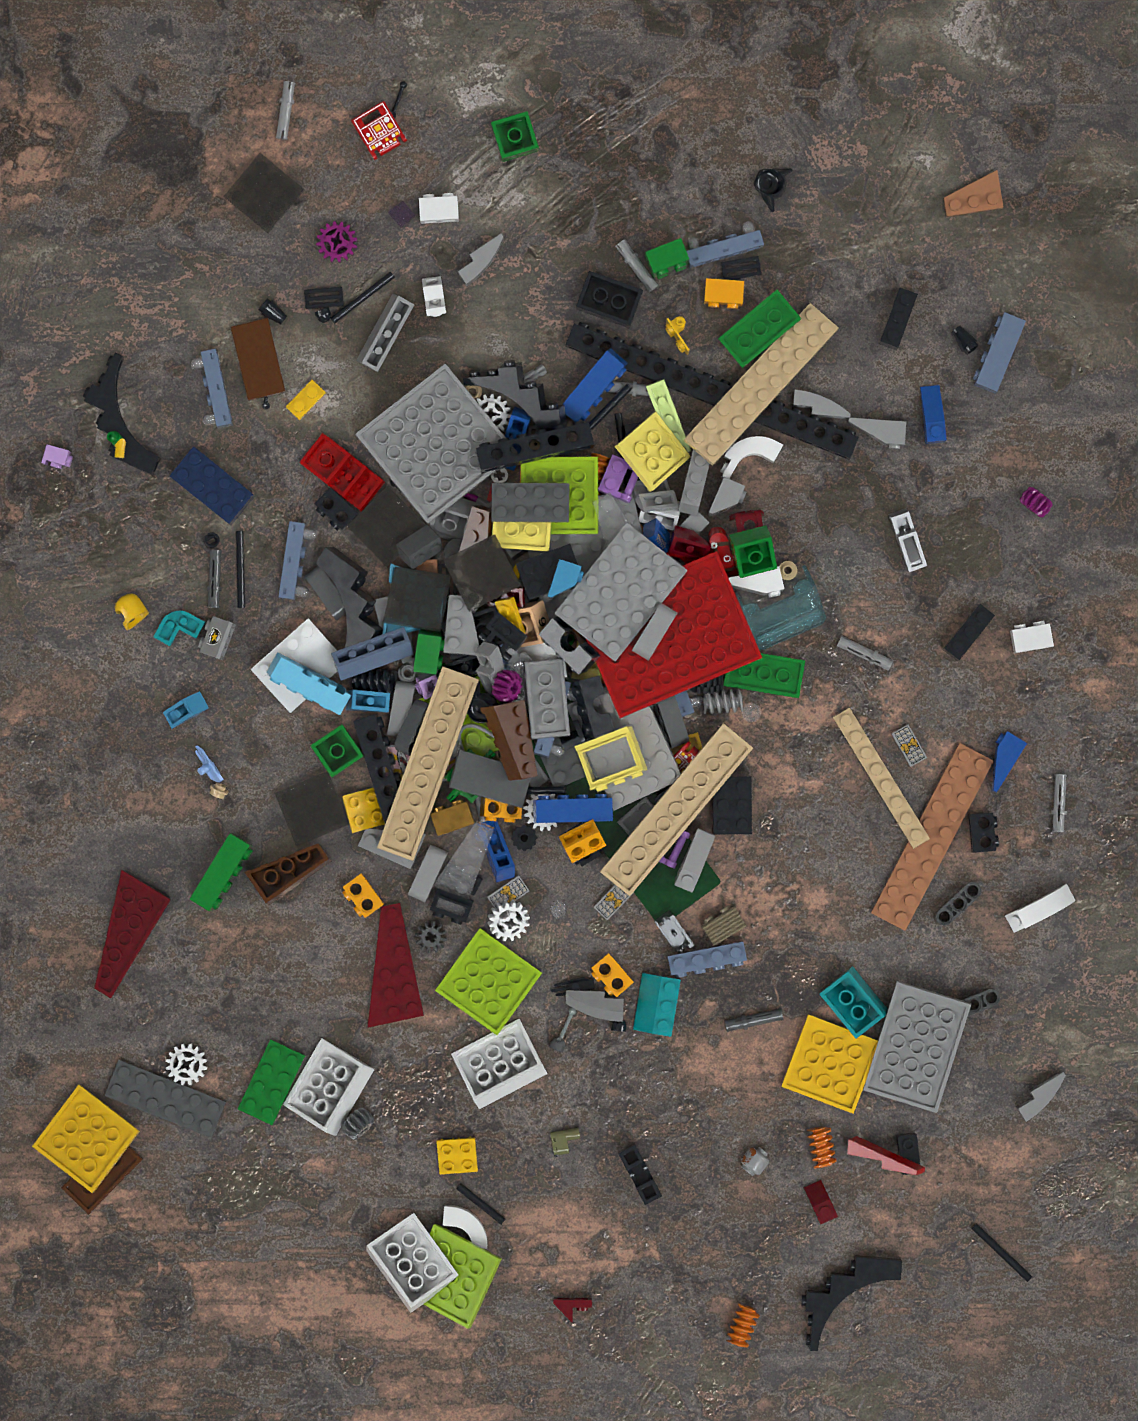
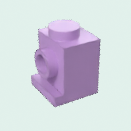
M46 445L41 463L48 466V462H51L50 466L61 469L62 466H71L73 456H70L71 452L69 450Z
M425 673L416 677L417 684H415L417 692L425 700L432 697L438 680L436 675Z

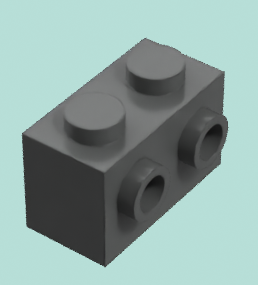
M425 525L396 544L400 558L412 570L443 550L440 536L428 525Z

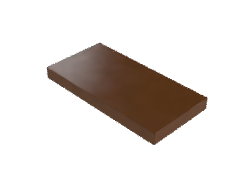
M268 318L232 326L231 331L248 401L285 393Z
M129 1146L94 1193H91L72 1177L63 1185L62 1189L89 1215L143 1158Z

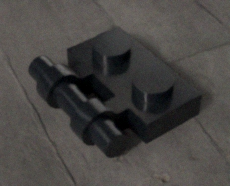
M499 612L496 613L486 626L491 633L487 636L482 632L478 636V639L482 642L485 641L498 646L502 658L507 662L512 658V655L507 652L508 649L511 647L517 651L528 638L526 634ZM496 637L505 642L502 647L494 642Z

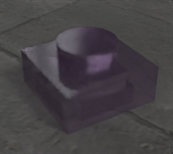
M401 201L388 212L400 228L415 217V214L404 201Z

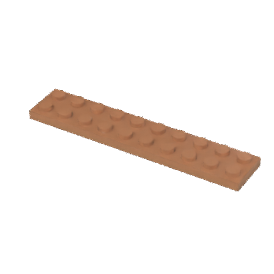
M961 743L958 744L919 819L930 839L914 849L909 841L907 842L871 911L873 915L906 931L993 760Z

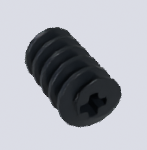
M377 668L376 673L372 669L369 670V673L364 672L352 677L353 690L386 691L391 693L394 688L395 677L393 673L389 674L388 668L384 669L383 674L381 668Z

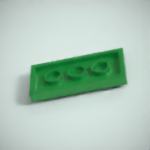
M777 289L718 339L739 365L744 368L802 318Z
M761 653V659L725 674L723 686L799 699L805 660Z
M270 1039L238 1110L273 1125L306 1055Z

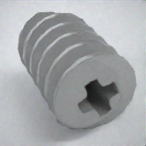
M739 688L736 689L735 694L732 689H729L727 694L722 689L720 695L714 692L712 695L707 693L703 696L704 714H706L707 709L713 714L715 708H717L718 713L722 712V708H725L726 713H729L731 707L734 713L737 712L738 707L743 712V700Z

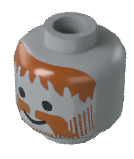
M760 1147L758 1149L749 1148L741 1158V1163L743 1164L741 1167L752 1176L754 1174L760 1175L769 1164V1159L766 1157L768 1153Z

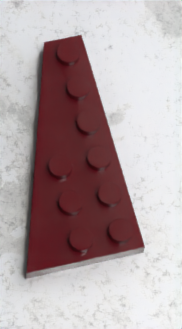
M121 870L94 988L109 998L113 997L171 901L167 896L124 870Z
M400 903L381 907L368 1028L424 1016Z

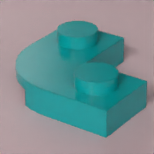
M174 611L163 618L153 638L171 647L179 630L197 639L206 622L188 612Z

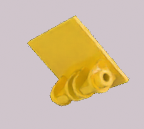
M679 316L670 321L667 318L665 330L670 337H675L677 340L676 346L681 353L685 352L688 355L689 348L679 335L685 328V319Z
M374 788L342 796L352 833L385 824Z
M470 1136L469 1138L461 1139L458 1137V1139L436 1140L439 1174L478 1172L475 1138Z

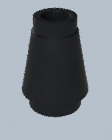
M268 298L258 309L261 315L280 325L287 317L280 307Z
M961 326L956 327L952 331L961 351L965 352L966 355L978 347L977 340Z

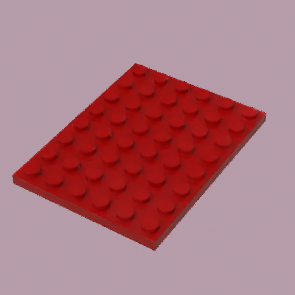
M717 551L683 565L688 571L662 602V604L676 611L677 615L649 661L633 652L632 649L652 616L616 661H613L587 640L601 655L596 660V664L619 718H623L762 658Z

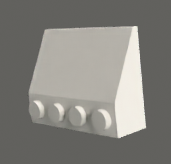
M308 618L251 670L291 713L306 699L302 694L298 692L293 693L288 690L284 684L280 683L278 685L270 680L267 670L277 652L330 679L337 672L331 654L337 650Z
M520 1019L504 1026L498 1035L492 1032L451 1054L479 1109L547 1074Z
M321 1038L283 1105L324 1132L336 1136L374 1069Z
M414 1213L366 1245L367 1253L410 1313L426 1303L458 1277V1273Z

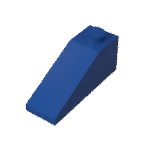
M940 386L920 387L925 444L944 443L947 439Z
M514 407L505 433V437L509 438V440L517 439V435L527 433L531 417L524 409ZM513 446L519 454L521 452L520 447ZM516 466L507 467L506 469L514 471Z
M1008 731L1004 734L1000 733L995 741L998 745L995 748L992 780L993 792L999 790L1027 745L1026 742Z
M498 821L478 823L496 882L515 877V865Z

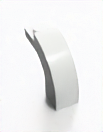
M761 436L749 437L737 442L724 456L730 463L725 462L720 471L723 474L721 478L726 477L730 479L737 464L747 456H760L774 463L783 444Z
M1065 884L1036 901L1008 913L1005 917L1015 933L1064 909L1075 902V899L1068 885Z
M455 1205L444 1206L443 1226L463 1229L469 1235L472 1243L487 1249V1234L477 1216L463 1207Z

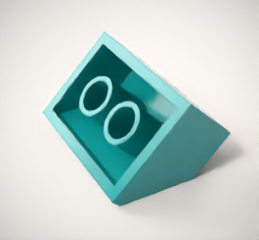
M853 966L820 993V996L855 1038H858L885 1017L888 1011L887 1007Z
M642 973L633 1030L672 1036L681 979Z

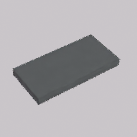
M458 750L449 788L523 808L530 778L509 781L502 762Z

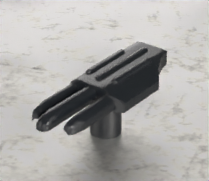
M585 977L570 979L567 982L554 984V987L569 985L568 987L552 989L551 992L565 990L590 991L595 989L594 980ZM566 992L557 993V994H555V995H556V996H565V995H566Z

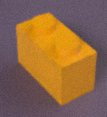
M706 278L704 304H708V307L711 308L727 305L728 309H738V306L743 305L744 281Z

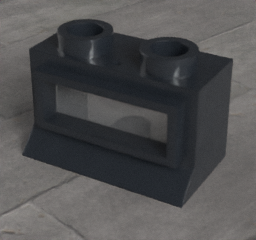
M437 888L430 910L433 911L432 915L443 918L445 915L451 917V922L461 925L462 922H467L474 901Z

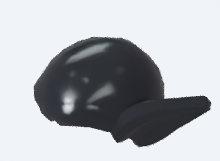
M791 168L762 169L755 178L754 187L761 194L771 212L775 211V199L780 198L785 192L787 185L785 176L792 172Z
M480 681L477 684L467 714L476 723H487V718L485 714H482L480 708L498 703L489 693H480Z

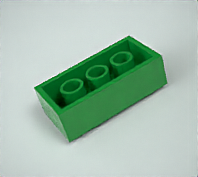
M230 833L190 897V900L208 911L218 909L223 901L221 896L223 893H228L233 885L230 882L233 876L236 877L243 868L241 863L243 860H248L253 852L251 849L252 844L234 833Z

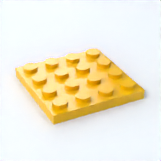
M808 1014L781 1087L854 1114L869 1073L878 1040L865 1035L855 1038L848 1029Z
M78 1085L32 1147L91 1193H94L140 1131L84 1087Z

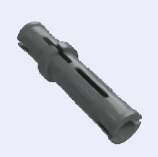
M209 550V585L206 587L208 591L207 607L220 608L222 551Z
M781 1008L748 1016L744 1014L735 1019L724 1020L726 1031L747 1030L748 1027L782 1021L783 1014Z

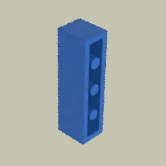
M611 348L608 349L562 404L565 406L566 415L574 422L585 421L591 414L589 412L592 406L596 407L602 401L601 395L605 391L608 393L613 388L615 378H621L627 371L625 366L628 363Z
M595 794V798H588V795H576V799H569V795H557V799L551 800L550 796H538V800H533L534 823L588 822L592 819L594 822L613 821L612 798H607V794Z

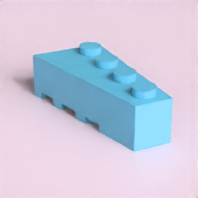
M278 652L267 670V674L272 682L278 685L282 683L291 692H298L305 699L311 702L315 701L321 707L331 710L338 715L342 713L351 697L343 685Z

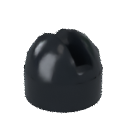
M329 307L315 312L316 318L322 323L329 321L331 318Z
M210 532L204 537L203 542L207 548L212 549L219 544L220 539L216 533ZM213 538L215 539L214 542L210 544L207 543V541Z
M623 1019V1022L620 1021V1023L612 1021L611 1031L626 1032L625 1020Z

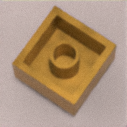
M463 799L452 802V807L445 809V806L433 809L434 813L430 815L438 836L475 824L467 801L463 802Z

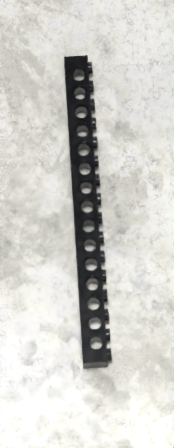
M581 322L578 325L573 324L565 347L597 360L605 353L600 348L603 343H609L612 347L611 349L617 354L621 350H626L629 352V357L624 359L628 363L625 366L627 372L652 382L665 379L668 388L712 406H715L732 388V383L727 380L721 379L717 381L709 373H697L694 367L689 365L682 367L677 365L678 361L674 359H662L659 353L654 351L647 353L642 351L643 347L633 343L631 346L624 343L625 340L614 336V339L607 337L606 332L598 329L596 332L589 329L590 326ZM591 336L594 342L591 345H586L583 343V338ZM644 357L647 360V364L645 366H638L636 359ZM662 364L665 370L663 373H656L654 366ZM679 371L683 377L681 380L676 381L672 378V373ZM692 378H697L700 381V386L693 388L690 386L689 381ZM710 385H714L717 387L718 392L715 395H711L708 393L707 388ZM776 400L767 406L771 409L769 416L760 414L754 421L757 424L847 460H850L859 438L855 436L856 432L845 429L843 431L838 429V425L834 423H822L819 417L814 415L807 417L802 415L803 411L793 407L791 410L784 407V403ZM786 414L789 417V421L781 423L778 416ZM804 421L807 428L801 431L797 429L796 423ZM822 428L824 436L821 438L816 437L814 430ZM832 436H841L842 443L839 445L834 444Z

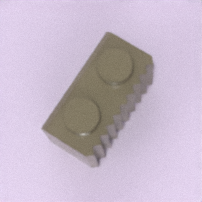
M728 905L720 910L721 914L714 918L712 915L703 920L704 925H702V928L713 946L746 927L735 906L731 908Z

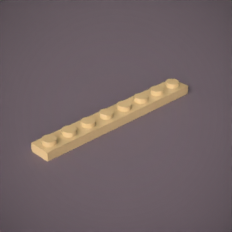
M848 708L833 717L913 849L929 840V836L851 709Z

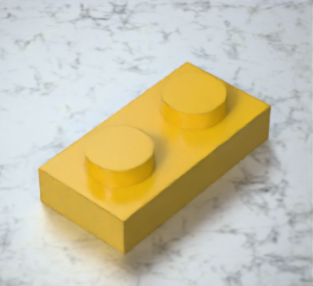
M311 380L291 400L286 408L300 421L326 392Z
M509 597L495 601L497 611L523 633H526L515 598Z

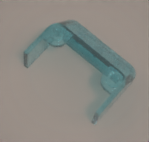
M805 565L802 566L806 579L799 581L794 586L795 595L760 609L756 603L743 605L739 595H736L760 650L790 639L825 622L826 615L817 587Z

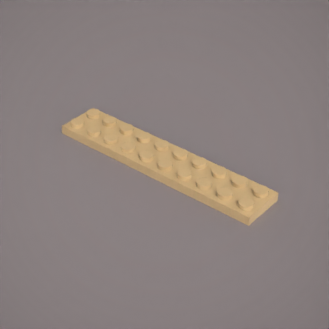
M811 303L799 314L802 319L778 338L684 439L691 448L712 466L839 329Z
M442 666L377 848L414 861L479 679Z
M723 723L600 872L630 896L750 753L753 747Z

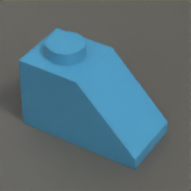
M559 559L548 597L553 598L575 587L577 582L581 583L584 574L581 571L582 566Z
M362 690L348 691L351 697L346 704V710L389 712L390 693Z
M199 691L165 710L163 714L171 729L204 712L209 707Z

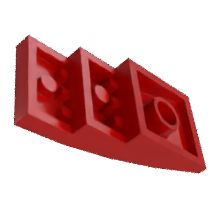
M324 433L321 434L299 462L361 512L385 483L383 479Z

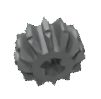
M427 921L424 922L426 929L422 926L418 927L423 933H415L416 937H421L420 940L416 941V944L424 943L420 950L428 946L427 953L431 952V947L437 953V944L444 948L440 940L447 941L446 937H441L447 931H439L443 926L442 924L434 928L435 921H432L431 927H429ZM428 932L436 934L435 942L426 939Z
M361 1107L346 1118L341 1129L347 1137L356 1140L369 1130L373 1125L374 1118L369 1111Z

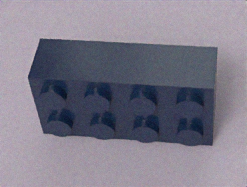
M194 446L170 475L173 480L229 525L235 522L255 497L254 494Z

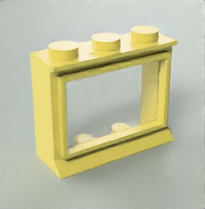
M626 726L575 746L590 790H597V792L606 790L609 784L614 783L615 786L626 782L625 778L632 776V779L643 776L642 772L648 770L632 726Z

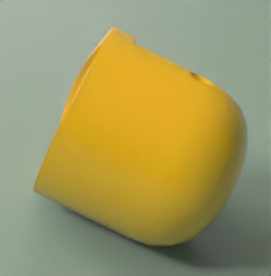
M132 593L122 596L115 603L116 614L122 613L124 615L125 621L123 626L126 630L132 629L149 614L141 599Z

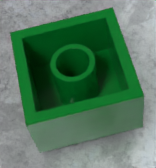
M528 111L491 122L502 163L539 152Z
M681 238L645 252V260L652 278L657 277L658 280L669 276L668 273L675 270L677 273L685 270L690 260Z
M767 525L729 535L735 567L740 578L777 569L772 537Z
M427 628L419 630L414 672L436 675L437 670H441L443 655H440V651H444L445 643L443 631Z
M343 724L310 745L332 778L364 757Z

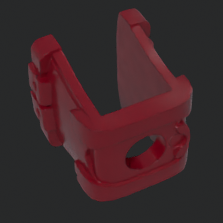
M760 509L737 512L729 516V521L735 520L737 533L746 531L744 523L747 520H752L755 523V528L763 526L762 516H764V512Z

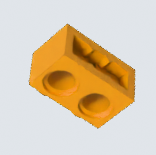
M481 797L480 816L485 817V821H497V818H504V822L515 823V819H521L522 808L514 806L513 813L509 814L507 812L508 804ZM491 802L496 806L493 813L488 810V805Z
M593 819L559 836L572 863L606 846Z
M362 873L343 886V895L348 901L352 900L356 905L354 910L359 917L363 915L366 918L384 905ZM355 883L359 884L362 888L361 893L358 895L353 894L351 891V887ZM365 899H370L373 902L372 909L365 910L362 903Z
M609 953L591 967L593 970L592 976L598 982L600 980L606 985L604 989L610 996L614 994L618 997L634 983ZM606 963L610 966L608 974L600 973L599 967L601 964ZM615 978H620L623 981V986L620 989L612 987V981Z

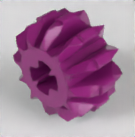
M1028 487L1020 497V502L1039 517H1044L1048 514L1053 506L1046 496L1033 487Z
M503 669L501 673H497V678L493 679L494 684L491 687L494 689L492 694L501 702H513V700H517L518 694L521 693L520 689L523 687L521 684L522 678L515 671Z

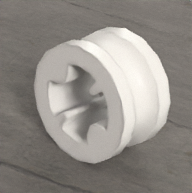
M505 468L498 469L501 473H505V477H502L503 480L498 481V478H494V473L491 474V479L494 483H505L508 479V473Z

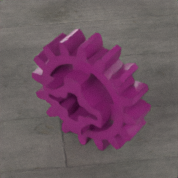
M333 221V226L331 227L327 223V229L321 228L322 235H317V239L321 241L316 243V246L322 247L319 253H325L323 257L325 260L330 257L331 263L335 259L341 263L342 258L348 261L347 255L354 256L352 249H357L354 243L358 239L352 237L356 234L355 231L350 232V225L344 227L342 221L339 225ZM336 230V232H335L334 234H332V235H327V234L330 233L331 231ZM344 232L349 236L350 241L343 238ZM339 237L341 244H338L335 248L332 241H336ZM324 243L330 245L331 252L326 250ZM347 249L344 253L338 254L339 251Z

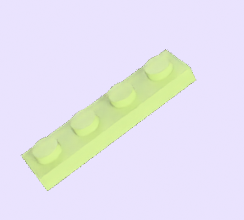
M665 379L646 385L657 414L686 451H691V447L684 441L686 434Z

